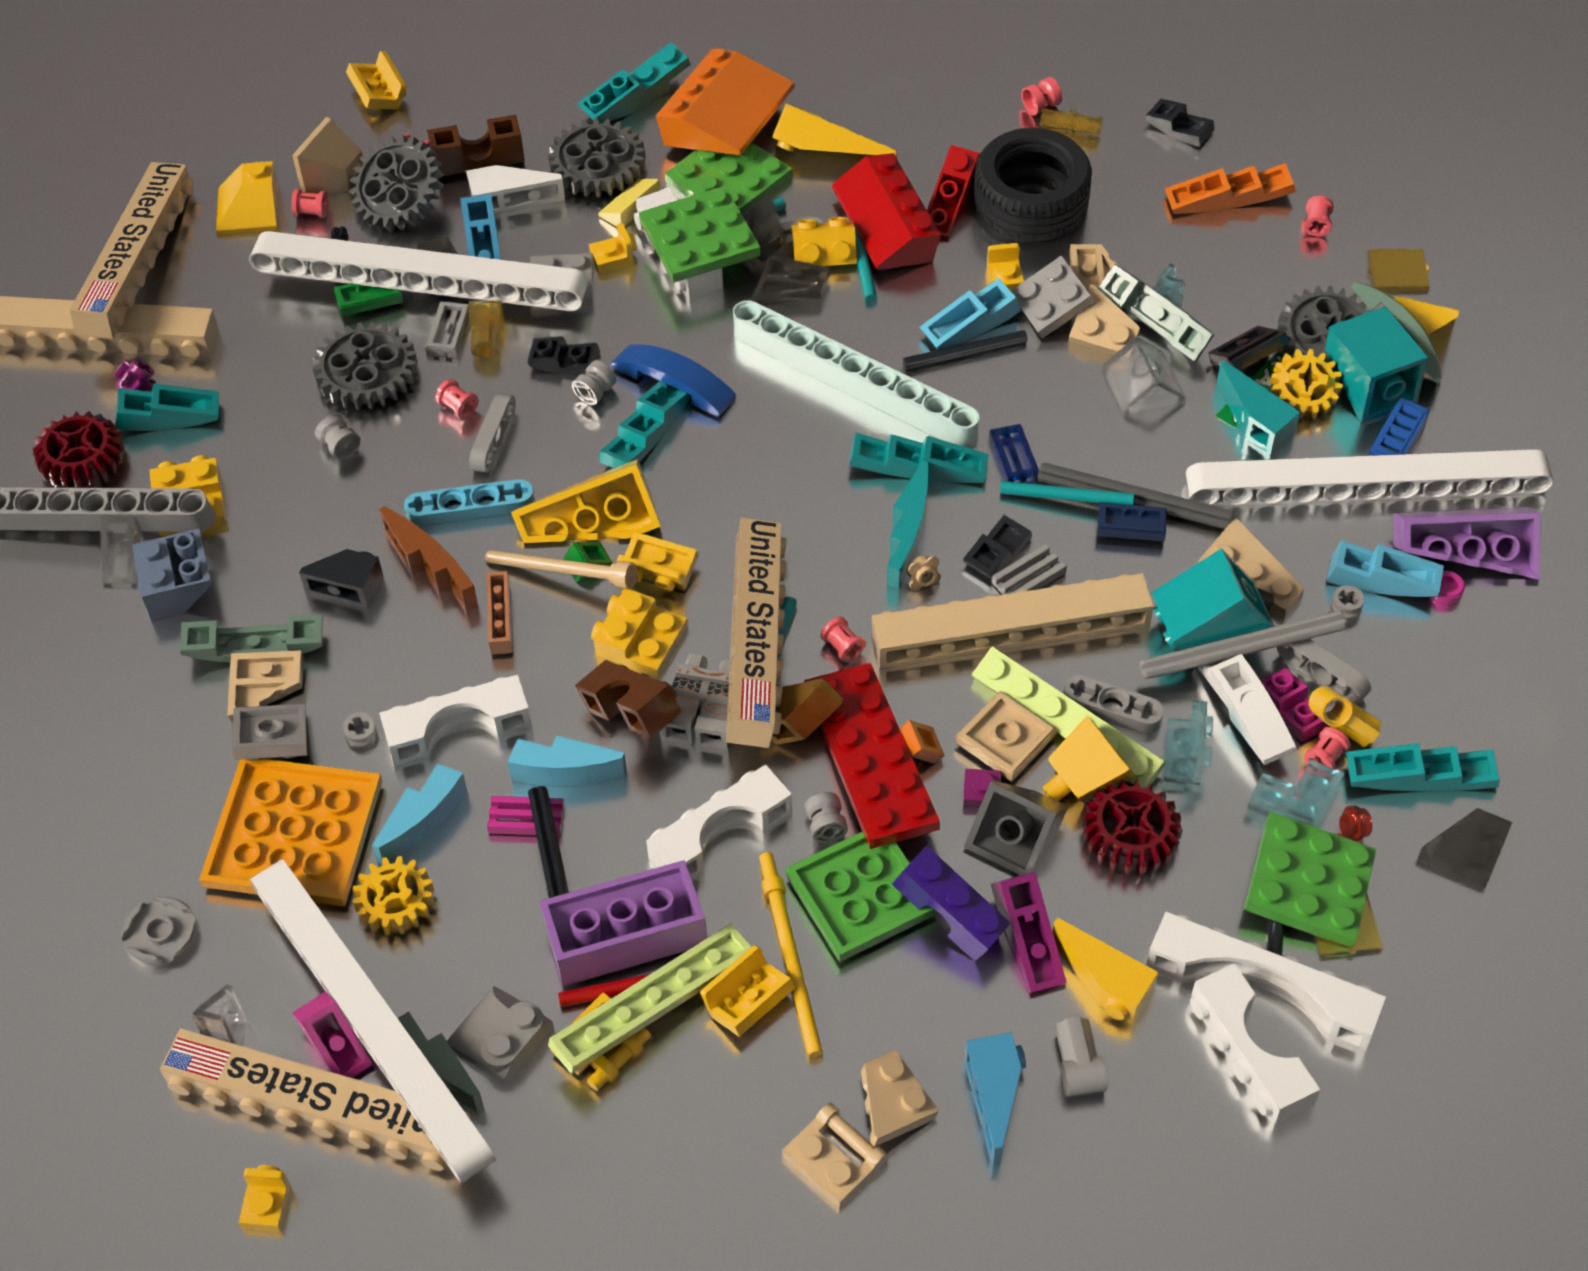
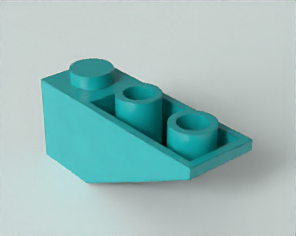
M1224 360L1220 362L1216 384L1244 437L1271 455L1295 434L1300 412L1290 403L1271 393L1265 386L1246 376L1242 371H1239Z

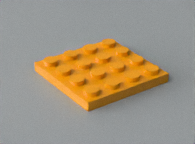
M262 758L253 761L240 759L199 878L201 886L204 888L258 895L249 879L283 859L315 903L346 906L383 782L381 774Z

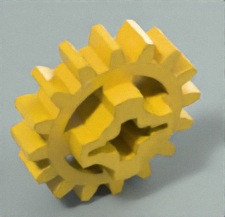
M1296 349L1293 358L1286 353L1283 356L1282 363H1276L1273 370L1274 373L1271 375L1269 382L1274 385L1272 386L1271 393L1276 396L1279 395L1280 399L1290 403L1300 412L1299 419L1303 418L1305 412H1309L1312 419L1316 418L1319 410L1324 414L1328 413L1330 405L1336 404L1339 398L1337 394H1340L1343 384L1338 383L1342 376L1341 372H1333L1336 364L1335 361L1324 362L1325 353L1319 355L1318 358L1314 357L1313 349H1309L1307 355H1302L1300 349ZM1305 376H1306V383H1307V387H1308L1307 392L1305 391L1306 385H1304V384H1305V382H1304V377H1305Z
M398 856L395 863L390 864L387 857L382 859L381 867L378 868L371 863L369 864L371 872L369 875L361 873L358 875L360 885L353 886L352 890L355 899L352 902L355 911L358 912L361 923L368 922L371 931L375 932L382 926L385 935H390L392 928L398 927L399 932L404 934L405 925L409 923L415 928L419 927L418 916L429 917L430 914L427 906L434 905L435 900L432 892L435 890L432 879H429L427 869L425 867L418 869L416 860L413 859L407 865H404L402 856ZM413 884L418 888L417 896L413 894ZM371 895L374 896V898H375V899H374V903H375V906H374V907H372V906L370 905V897H371Z

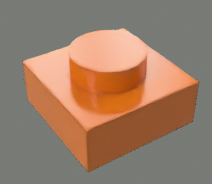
M909 720L900 727L913 758L935 764L945 756L933 727Z

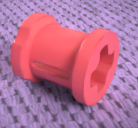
M295 189L292 194L291 203L293 215L315 214L319 218H325L329 208L328 193L326 191H320L319 194L303 193L301 189Z
M1318 195L1313 196L1306 202L1308 218L1304 223V229L1308 235L1323 237L1330 233L1332 229L1330 215L1334 209L1333 201L1330 198Z
M454 379L444 381L438 388L435 400L439 405L451 408L461 420L469 418L475 412L479 403L477 395L473 392H465Z
M841 616L829 621L820 634L821 639L825 643H831L839 652L838 657L845 663L856 659L866 646V641L862 637L856 636L848 628L847 620Z
M1325 727L1320 732L1318 743L1313 749L1307 750L1304 755L1306 764L1313 771L1322 775L1331 774L1335 770L1336 760L1341 754H1345L1351 745L1347 736L1341 731L1332 727Z

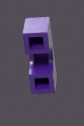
M928 846L916 856L892 883L917 909L920 910L923 906H929L937 910L951 927L948 937L974 961L980 958L1011 924Z

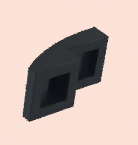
M1160 99L1146 114V120L1154 127L1173 138L1198 147L1215 130L1214 120L1188 114L1187 105L1179 102Z
M1003 515L987 536L981 535L963 558V562L991 579L993 575L1003 570L1032 538V532L1008 516Z

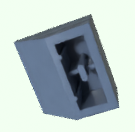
M200 528L132 544L141 597L151 621L185 613L212 585Z

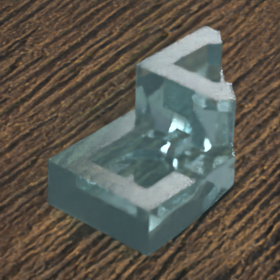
M1170 263L1159 274L1156 286L1153 289L1180 307L1184 299L1182 294L1185 283L1183 279L1179 280L1175 274L1176 267Z

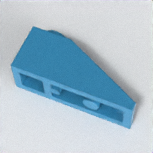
M491 194L460 198L469 256L501 260Z
M1012 1032L968 1040L965 1047V1062L993 1165L1001 1163L1019 1087L1021 1069L1026 1068L1024 1050L1021 1045H1015Z

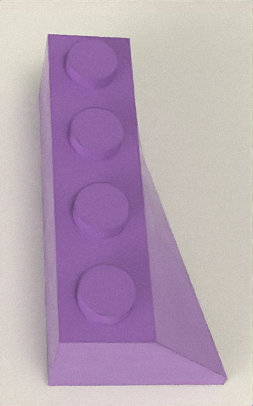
M1529 507L1393 513V547L1406 553L1540 580L1541 512Z

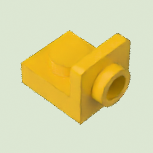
M623 223L617 224V237L589 244V251L592 253V259L599 274L634 264L633 251L637 250L636 240L632 232L627 233Z
M1018 243L991 245L988 247L986 268L990 284L999 278L1011 291L1024 282L1019 263L1020 248Z
M260 1165L257 1169L245 1168L243 1177L247 1183V1188L238 1222L241 1229L281 1232L291 1185L285 1173L271 1165Z

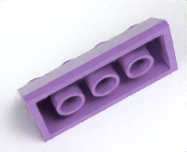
M685 860L539 901L563 986L684 952L708 938L705 916Z

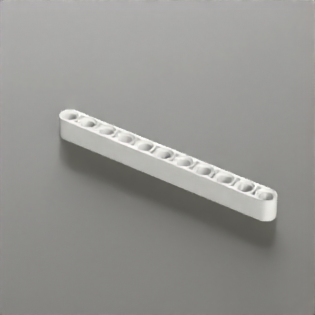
M266 231L259 235L249 257V262L254 269L267 274L348 284L353 283L364 286L565 311H575L581 307L589 282L585 273L573 268Z
M1537 449L1202 462L1190 466L1185 472L1190 500L1217 507L1527 495L1543 493L1554 484L1547 455L1544 451Z
M281 859L249 879L267 909L326 993L336 1002L354 1033L461 1184L496 1161L493 1152L286 862Z

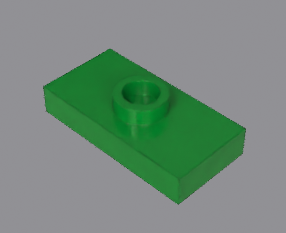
M353 283L333 287L341 316L403 303L401 291L397 289Z

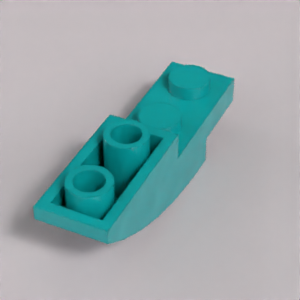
M670 42L628 74L624 69L620 70L577 103L578 107L593 121L597 118L599 123L605 122L606 119L611 121L634 113L671 90L669 81L691 65L689 58Z

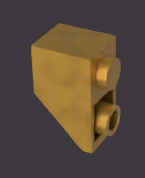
M823 678L782 687L780 707H775V712L781 713L779 734H772L771 740L776 745L806 739L842 704L843 698Z

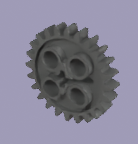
M595 118L591 125L582 120V127L571 124L572 131L561 130L562 138L554 137L555 145L549 146L550 154H548L550 172L561 174L564 189L572 186L573 194L584 190V196L587 197L591 191H595L596 196L600 197L601 192L606 190L609 195H612L613 188L624 191L623 184L632 186L633 178H640V170H645L644 161H646V153L643 140H639L638 132L631 133L630 126L622 129L620 121L612 126L609 119H606L603 124H599L598 119Z
M401 134L397 141L393 136H389L387 145L379 140V149L375 151L369 147L370 156L368 158L360 157L364 164L362 167H354L358 177L350 179L356 187L349 190V193L355 197L351 203L358 208L356 212L371 226H376L379 230L385 227L392 232L395 225L400 230H404L405 222L407 221L412 226H415L416 216L425 219L423 210L425 208L434 209L430 201L431 199H440V196L435 193V189L443 188L444 185L438 179L444 176V172L439 169L442 162L436 157L437 153L423 140L419 141L414 136L408 139ZM380 175V176L386 177V178H387L388 180H390L391 182L389 183V182L386 181L384 178H382V177L379 178V177H376V176ZM403 182H404L409 188H412V189L415 188V189H417V190H415V191H414V190H410V189H408L406 186H404V185H402V184H403Z
M1316 286L1313 294L1304 289L1301 297L1295 294L1291 303H1285L1278 320V334L1283 331L1286 332L1289 344L1284 347L1283 354H1293L1294 356L1296 349H1300L1302 355H1307L1309 349H1313L1314 357L1318 358L1319 355L1325 353L1324 362L1329 363L1331 361L1325 351L1329 326L1374 310L1366 311L1367 305L1363 301L1357 303L1356 293L1349 298L1346 297L1344 288L1338 294L1334 293L1332 286L1328 287L1326 293H1323L1319 286Z
M359 322L356 330H352L347 325L345 326L346 333L341 334L338 331H334V340L325 338V347H317L318 356L313 357L314 366L312 367L317 388L322 390L324 397L330 396L332 403L341 400L344 408L349 406L351 402L355 403L356 410L360 409L362 403H367L369 409H372L375 401H379L381 405L385 406V398L390 397L393 400H397L396 391L406 393V383L413 384V374L418 373L416 366L418 360L413 342H408L406 334L399 335L398 328L388 331L386 323L379 329L375 327L374 322H371L368 328H364L362 323Z

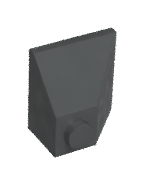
M991 781L964 848L1019 875L1035 872L1053 843L1068 806L1035 790Z

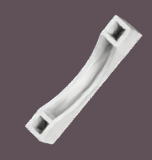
M1165 912L1150 947L1146 966L1177 979L1185 980L1198 976H1208L1235 963L1246 979L1266 984L1284 993L1301 1005L1317 1021L1328 1038L1366 1052L1386 996L1378 994L1368 986H1357L1344 981L1332 972L1318 971L1303 965L1293 957H1282L1269 952L1257 943H1246L1233 938L1223 930L1210 929L1194 923L1187 916Z

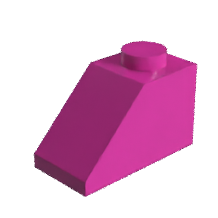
M326 992L292 1012L309 1042L330 1072L353 1078L373 1065L338 1005Z

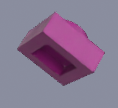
M965 769L963 807L980 808L990 782H1001V771Z

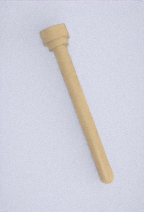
M489 550L485 554V560L490 564L607 579L616 588L632 589L637 579L636 564L620 560L617 563H612L611 566L494 550Z

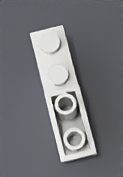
M1242 654L1231 659L1198 667L1229 709L1230 720L1264 765L1296 751V745L1275 704Z

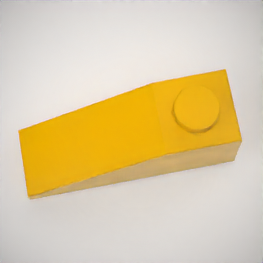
M1057 917L1053 924L1052 932L1057 949L1099 1007L1103 1008L1110 1017L1116 1020H1125L1133 1025L1155 990L1158 972Z

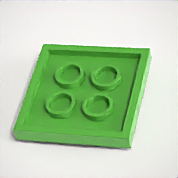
M752 142L742 155L695 150L665 173L666 183L687 197L726 186L741 214L750 211L793 177L790 166Z
M726 186L639 212L640 222L673 283L761 256L760 246Z
M1271 811L1266 818L1243 910L1352 948L1357 940L1376 848Z
M863 831L786 868V877L839 962L938 914L937 910L929 906H923L920 910L917 909L892 885L902 871L910 864L898 844L895 842L870 849Z

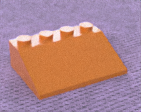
M721 48L711 49L657 113L656 119L663 144L669 147L742 155L795 88V84L788 78L737 51H728Z

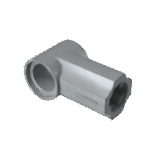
M1071 1016L1056 1023V1034L1063 1060L1061 1063L1062 1081L1066 1096L1106 1092L1108 1085L1105 1064L1102 1057L1097 1056L1089 1019L1082 1018L1081 1016Z

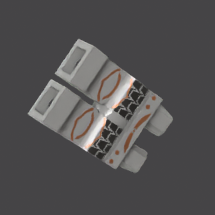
M690 653L684 665L678 664L676 677L672 683V687L677 694L676 701L682 712L660 731L661 740L693 745L696 735L698 747L728 752L730 743H726L730 660H721L718 671L707 669L708 661L706 657ZM672 728L683 729L686 732L676 733ZM706 734L721 736V738L711 739Z

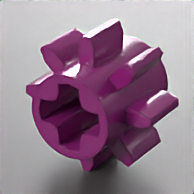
M137 358L132 363L125 359L113 374L119 379L115 384L117 389L123 388L150 392L153 384H156V381L151 379L154 375L152 367Z

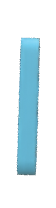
M516 479L417 492L406 498L404 501V511L406 518L415 525L426 526L509 515L511 511L534 502L535 498L532 485L528 481ZM516 494H522V498L516 499ZM501 495H504L505 501H501ZM483 496H491L495 499L488 505H481L477 502ZM452 500L462 503L456 509L444 507L447 502ZM434 504L438 505V510L434 509ZM417 507H423L422 511L416 512Z

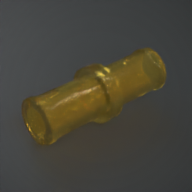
M1047 108L1042 110L1040 127L1066 130L1068 134H1073L1075 131L1095 134L1096 136L1100 135L1103 117L1077 114L1076 110H1070L1069 112Z

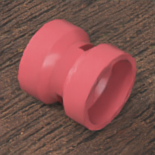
M1052 77L1041 80L1037 86L1033 84L1023 88L1021 94L1026 110L1033 116L1044 112L1046 107L1053 108L1062 102L1060 86Z

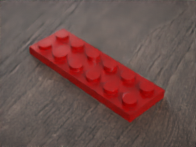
M871 662L804 680V682L823 678L843 698L842 704L819 726L869 848H877L940 830L938 815Z

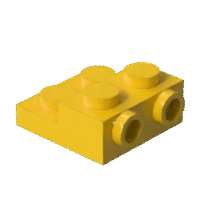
M198 455L193 457L191 462L176 464L172 461H165L160 463L158 468L149 469L151 488L199 489L204 492L216 513V520L212 527L227 525L222 477L216 458ZM158 531L160 537L181 533Z
M623 589L620 596L614 594L610 598L607 606L608 616L605 621L598 620L593 627L591 639L594 640L595 654L658 678L687 629L688 619L656 607L655 598L630 589Z

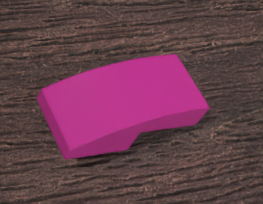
M1283 668L1261 681L1286 727L1301 742L1317 735L1325 727H1331L1310 710L1308 687L1288 669Z

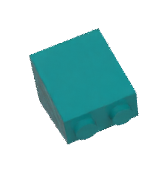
M1386 306L1329 326L1325 351L1330 361H1335L1336 363L1334 367L1335 372H1341L1340 382L1343 384L1345 393L1361 423L1392 412L1400 398L1413 403L1418 402L1428 356Z
M1222 548L1151 592L1157 605L1153 608V611L1158 620L1165 625L1167 631L1163 633L1164 637L1174 651L1275 627L1254 580Z

